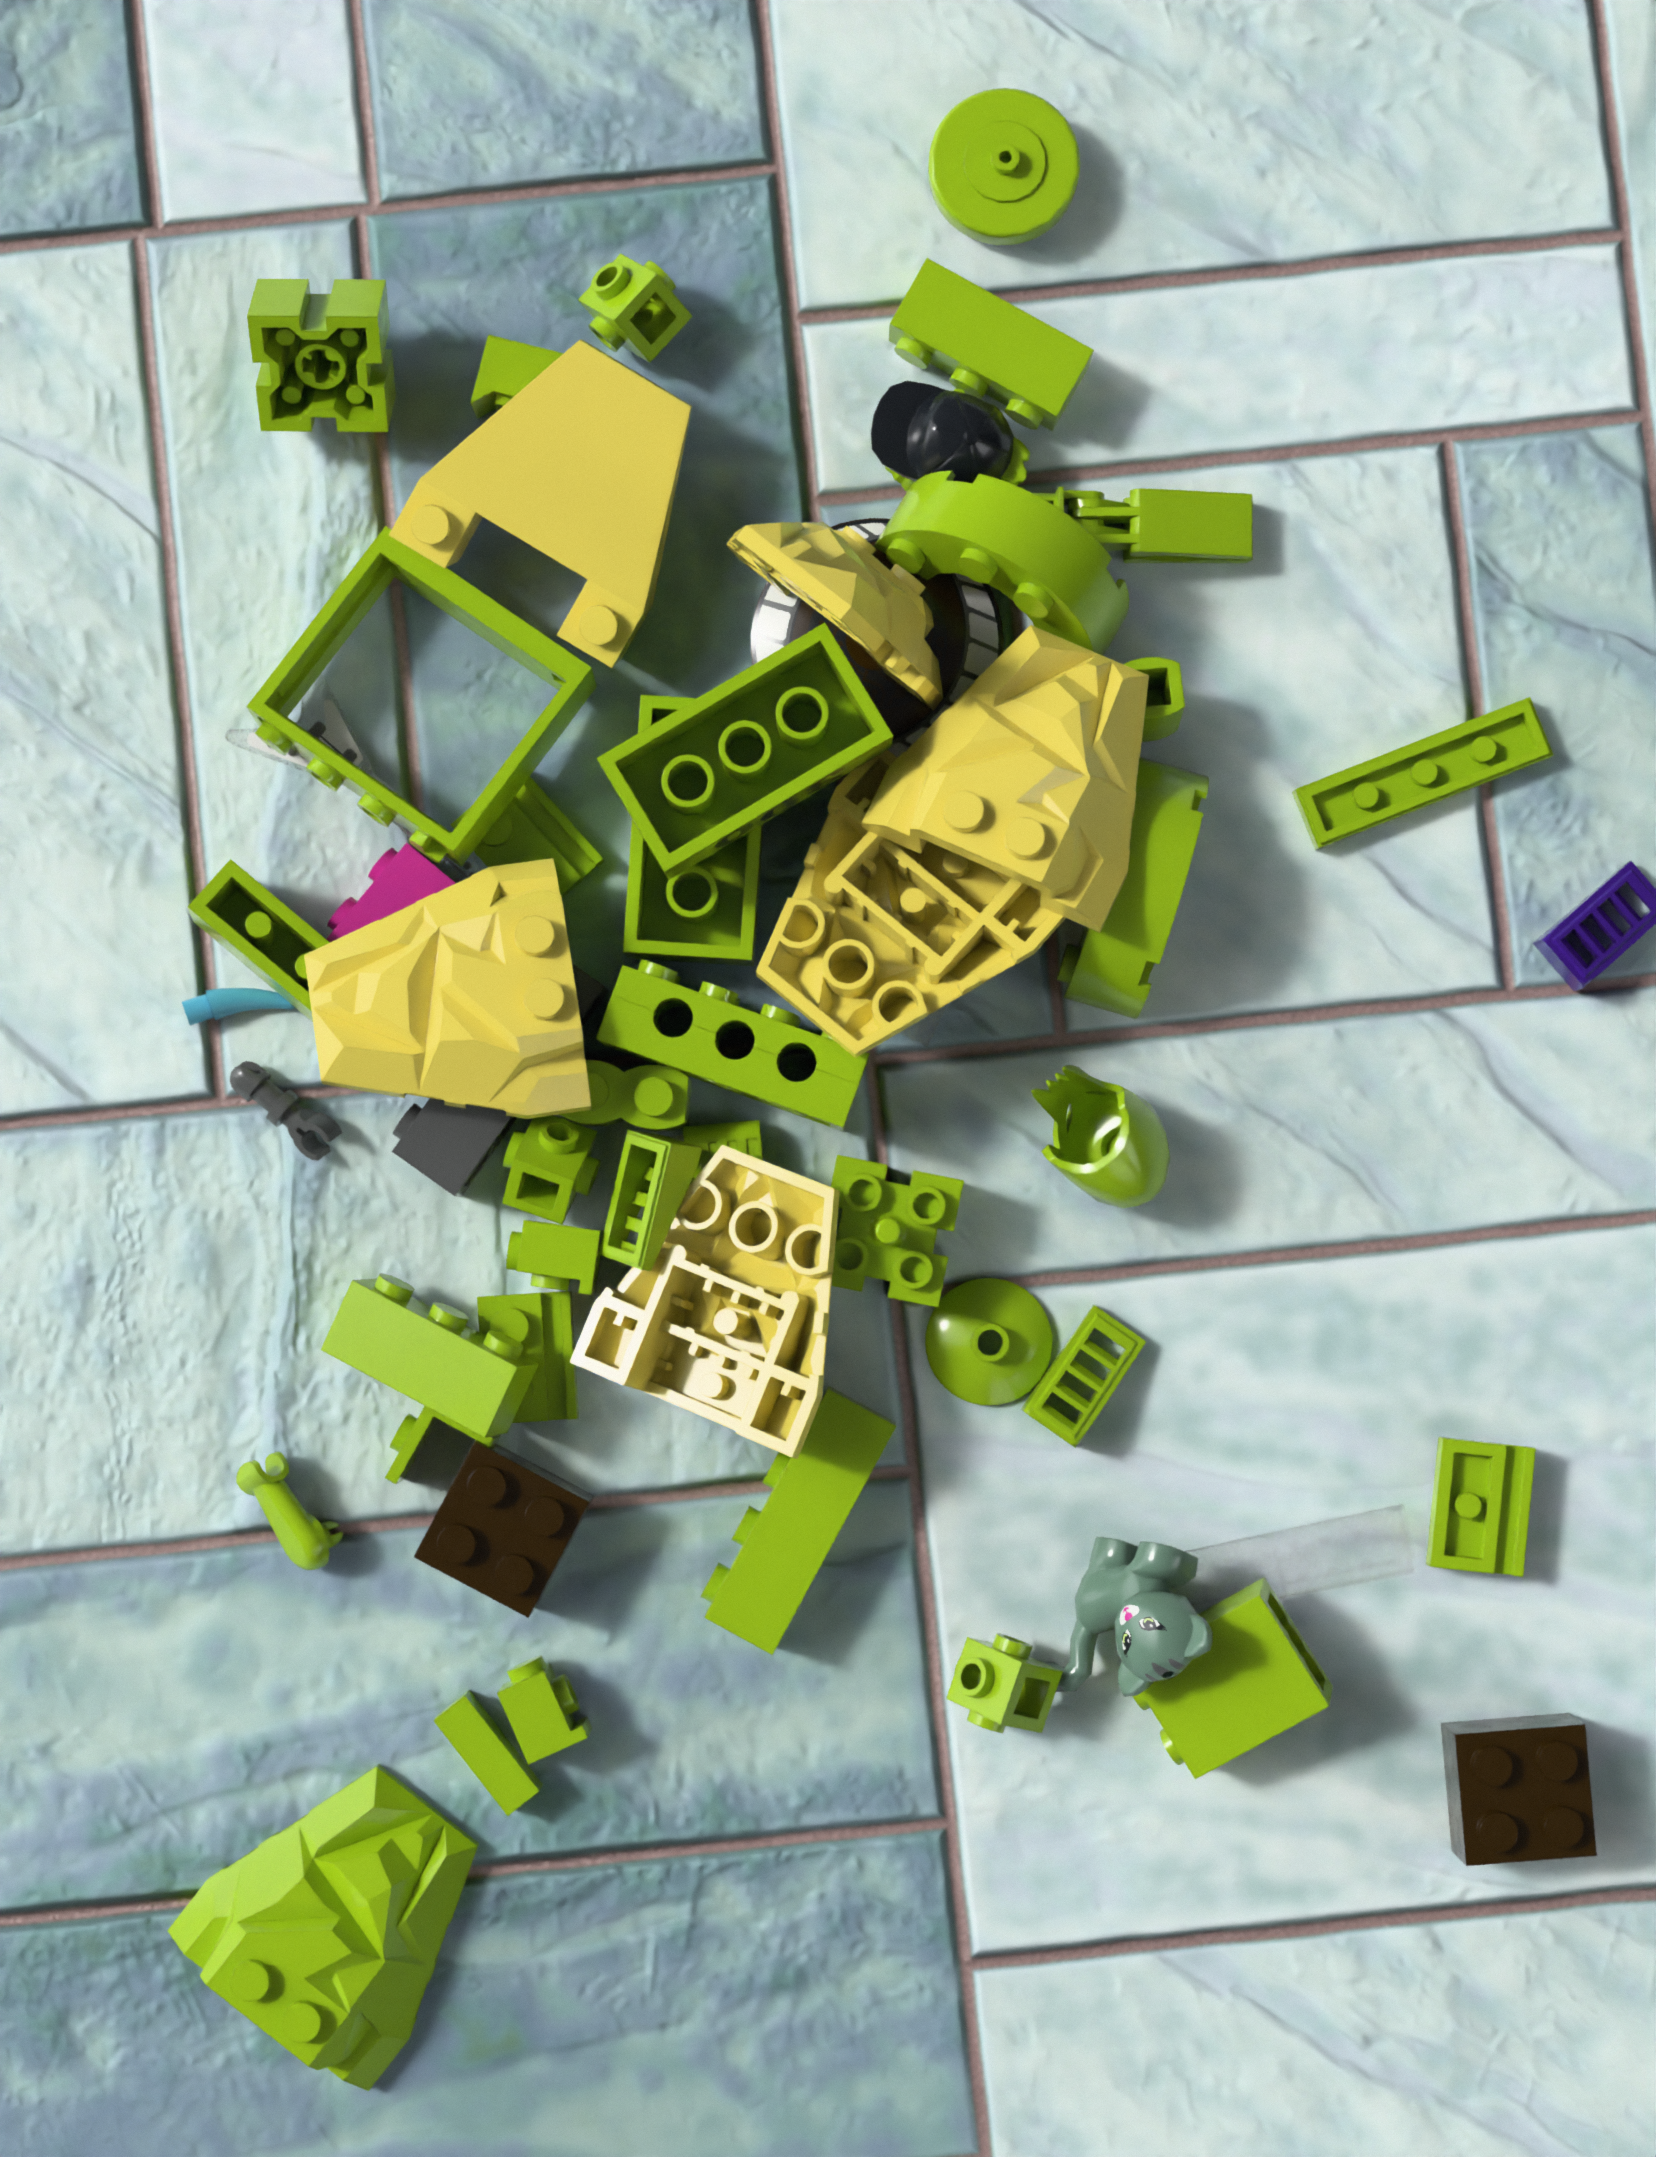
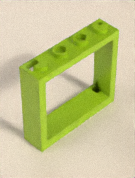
M385 526L246 707L258 726H260L255 734L272 749L286 756L290 749H293L310 761L305 769L322 784L333 791H337L343 784L360 796L361 799L358 801L357 806L376 822L389 827L394 820L413 833L408 841L426 857L436 863H440L444 856L462 867L596 689L597 685L592 667L448 568L444 569L389 536L391 529ZM394 578L559 690L453 832L443 827L288 718L292 710Z

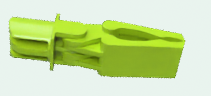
M1058 487L1055 493H1033L1063 512L1064 505H1068L1067 515L1084 527L1106 551L1123 550L1124 563H1248L1253 560L1252 494L1139 488L1130 490V497L1124 498L1123 502L1106 500L1103 492L1064 490V487ZM1123 523V529L1105 526L1110 524Z

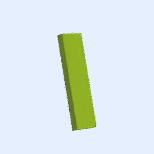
M1528 697L1299 787L1292 794L1316 851L1549 759L1554 754L1533 702Z

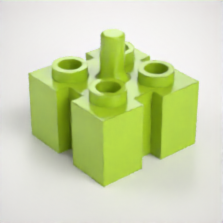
M257 279L247 314L252 362L261 363L255 385L261 431L312 432L315 418H336L337 432H388L396 397L392 349H385L390 328L386 280L334 279L331 294H310L309 279Z
M837 1155L831 1187L840 1191L838 1208L842 1209L838 1233L836 1234L831 1286L862 1292L865 1276L889 1281L886 1295L888 1298L938 1308L949 1257L933 1254L937 1230L954 1231L964 1180L913 1170L908 1186L885 1181L888 1167L886 1164Z

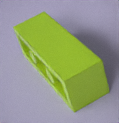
M470 1690L439 1713L433 1720L507 1816L540 1791L543 1786L542 1782Z

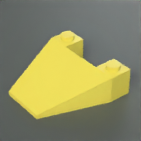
M580 339L419 479L389 536L445 569L460 560L484 517L587 579L557 636L613 668L623 658L653 606L692 405Z

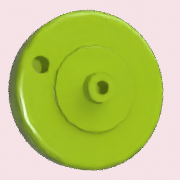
M1000 88L986 90L974 94L957 104L938 126L929 152L928 180L930 190L938 209L945 219L964 235L979 242L1004 246L1024 243L1049 231L1069 209L1080 175L1079 146L1075 134L1065 117L1043 98L1018 89Z

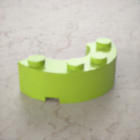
M939 471L919 478L910 486L874 545L875 548L886 554V557L893 565L898 564L909 573H917L926 580L937 574L957 573L967 576L976 582L986 583L1000 590L1013 600L1015 605L1031 619L1034 627L1100 655H1105L1127 616L1129 593L1125 580L1118 579L1115 583L1107 570L1112 557L1084 527L1041 497L1009 482L983 474H978L973 483L953 481L956 476L953 471Z
M1143 757L1139 758L1128 874L1101 932L1099 933L1085 927L1079 946L1067 943L1057 975L1058 981L1067 983L1063 998L1134 1019L1138 1018L1152 984L1148 983L1150 973L1155 963L1160 964L1182 896L1204 814L1199 812L1198 808L1201 798L1206 799L1208 794V776Z

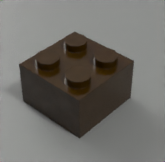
M476 1440L419 1545L414 1558L529 1618L539 1604L595 1495L498 1444L488 1447Z
M1569 1713L1441 1723L1451 1849L1466 1866L1597 1856L1586 1727L1583 1722Z

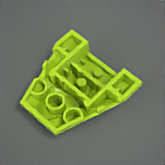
M378 1764L312 1808L308 1814L281 1832H276L261 1842L250 1853L229 1867L225 1866L210 1876L167 1932L183 1954L203 1969L199 1976L206 1986L304 2064L315 2070L328 2068L341 2080L369 2091L412 2034L418 2017L416 2016L427 1984L433 1975L438 1961V1953L448 1925L454 1916L479 1843Z

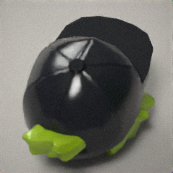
M904 381L890 386L880 399L873 415L871 427L872 450L882 465L885 466V469L892 474L894 480L899 482L905 491H908L910 486L919 478L939 471H953L956 475L953 481L973 483L978 474L991 476L1016 486L1027 478L1024 462L1030 459V452L1019 439L1014 437L1002 412L993 404L971 394H966L963 389L956 388L954 391H949L930 384Z

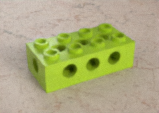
M641 959L638 970L622 965L596 1036L600 1043L614 1050L656 1065L673 1068L689 1077L843 1132L870 1053L865 1052L857 1058L853 1057L825 1032H822L820 1036L800 1029V1016L784 1009L764 1003L760 1014L739 1007L741 1001L738 998L739 994L723 987L702 981L700 990L697 992L680 986L681 977L677 976L678 972L659 964ZM675 1007H684L692 1011V1025L685 1034L679 1037H667L662 1034L660 1024L662 1017L668 1010ZM736 1028L748 1030L755 1038L751 1052L746 1057L737 1060L724 1057L720 1052V1042L723 1036L728 1031ZM804 1050L814 1057L816 1068L808 1079L793 1082L781 1075L779 1072L780 1062L788 1052Z

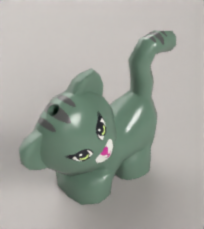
M1096 1537L1089 1568L1084 1574L1075 1595L1077 1620L1070 1639V1661L1065 1668L1055 1662H1045V1664L1063 1671L1056 1692L1077 1691L1092 1674L1094 1650L1098 1634L1115 1629L1117 1653L1121 1659L1118 1670V1685L1124 1697L1139 1695L1154 1682L1177 1676L1188 1666L1191 1660L1210 1651L1213 1643V1632L1205 1618L1198 1616L1193 1604L1186 1596L1172 1593L1174 1587L1185 1585L1196 1577L1199 1558L1175 1547L1155 1542L1140 1541L1137 1547L1118 1539Z

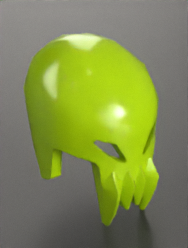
M1074 1065L1063 1066L1062 1071L1064 1074L1055 1073L1057 1081L1046 1080L1049 1090L1039 1088L1031 1090L1034 1099L1054 1119V1146L1048 1144L1041 1152L1053 1166L1097 1202L1123 1209L1141 1206L1153 1200L1161 1191L1167 1178L1170 1153L1165 1129L1160 1117L1151 1104L1120 1085L1100 1081Z

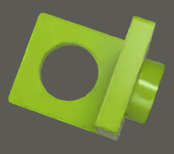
M424 1406L418 1418L408 1414L397 1430L390 1448L399 1453L385 1479L394 1484H398L405 1479L438 1419L488 1447L497 1444L501 1435L484 1438Z

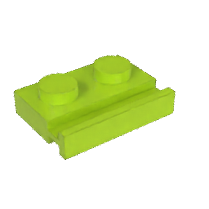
M531 777L527 779L474 850L475 854L487 867L553 858L562 899L580 884L583 878L593 869L599 867L604 862L600 854ZM470 808L450 824L453 829L456 828Z
M572 1291L477 1297L479 1332L487 1335L488 1331H496L517 1340L524 1346L521 1354L539 1363L512 1423L578 1419L576 1365L570 1363L575 1350Z
M1438 1437L1426 1565L1436 1568L1523 1577L1536 1448Z

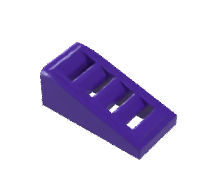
M1629 861L1534 941L1533 945L1573 991L1583 989L1656 924V889L1635 864ZM1625 883L1629 885L1649 909L1641 918L1617 891ZM1606 900L1612 904L1630 925L1623 933L1600 907ZM1589 915L1612 941L1607 947L1604 948L1582 923ZM1571 931L1594 956L1587 964L1564 938Z

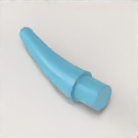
M255 988L206 990V994L182 1001L190 1026L215 1018L216 1021L222 1017L257 1009L292 1010L295 1008L279 993Z

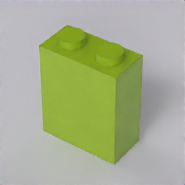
M1265 1577L1198 1614V1616L1206 1619L1213 1632V1643L1210 1651L1191 1660L1188 1666L1177 1676L1154 1682L1147 1690L1139 1695L1132 1696L1141 1709L1147 1710L1151 1708L1163 1727L1160 1731V1737L1167 1753L1177 1765L1185 1762L1195 1780L1330 1706L1333 1685Z

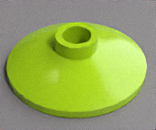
M997 1278L971 1280L949 1291L940 1300L939 1307L934 1308L925 1334L927 1359L936 1378L953 1395L978 1405L1005 1404L1028 1393L1042 1378L1052 1353L1051 1326L1040 1303L1033 1295L1019 1285ZM987 1330L998 1332L1002 1338L1000 1350L992 1355H986L978 1348V1338L981 1333Z

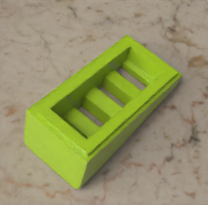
M627 1130L599 1255L641 1270H652L695 1174L702 1147L665 1135ZM641 1207H645L642 1218L637 1217ZM631 1230L638 1232L636 1244L626 1241Z
M1093 1305L1023 1404L1021 1410L1076 1448L1147 1341ZM1094 1328L1124 1348L1117 1359L1088 1339ZM1080 1349L1109 1369L1103 1380L1074 1360ZM1066 1370L1095 1390L1088 1401L1060 1382ZM1052 1392L1080 1411L1073 1422L1045 1403Z

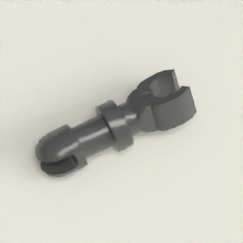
M246 1061L235 1067L230 1074L231 1087L247 1102L253 1099L268 1111L266 1119L276 1127L281 1124L285 1125L295 1146L302 1154L311 1160L318 1161L331 1152L329 1145L322 1144L315 1136V1132L321 1135L324 1142H331L342 1134V1130L335 1120L324 1113H317L314 1110L301 1107L299 1105L301 1098L292 1090L284 1093L269 1080L271 1074L260 1065Z

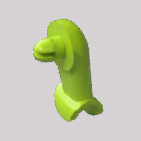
M274 1452L266 1457V1473L256 1460L244 1463L237 1472L236 1483L243 1492L256 1497L289 1559L298 1567L308 1571L325 1567L329 1561V1548L335 1546L343 1536V1532L330 1535L329 1531L340 1527L337 1522L331 1521L320 1523L313 1515L306 1513L284 1480L289 1473V1464L281 1452Z

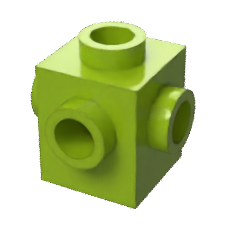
M621 253L613 262L606 264L595 274L591 286L578 299L594 318L588 325L589 329L606 347L613 352H617L622 346L649 363L693 317L672 292L676 288L673 280L658 265L648 260L642 266Z
M553 1115L533 1118L526 1133L515 1130L503 1160V1166L510 1168V1173L502 1204L563 1225L577 1193L588 1196L595 1182L601 1160L591 1157L597 1131Z
M996 1633L993 1643L967 1637L962 1654L956 1664L954 1677L946 1699L969 1709L967 1720L982 1728L1003 1733L1005 1727L1009 1726L1042 1733L1063 1671L1030 1657L1033 1646L1014 1637Z

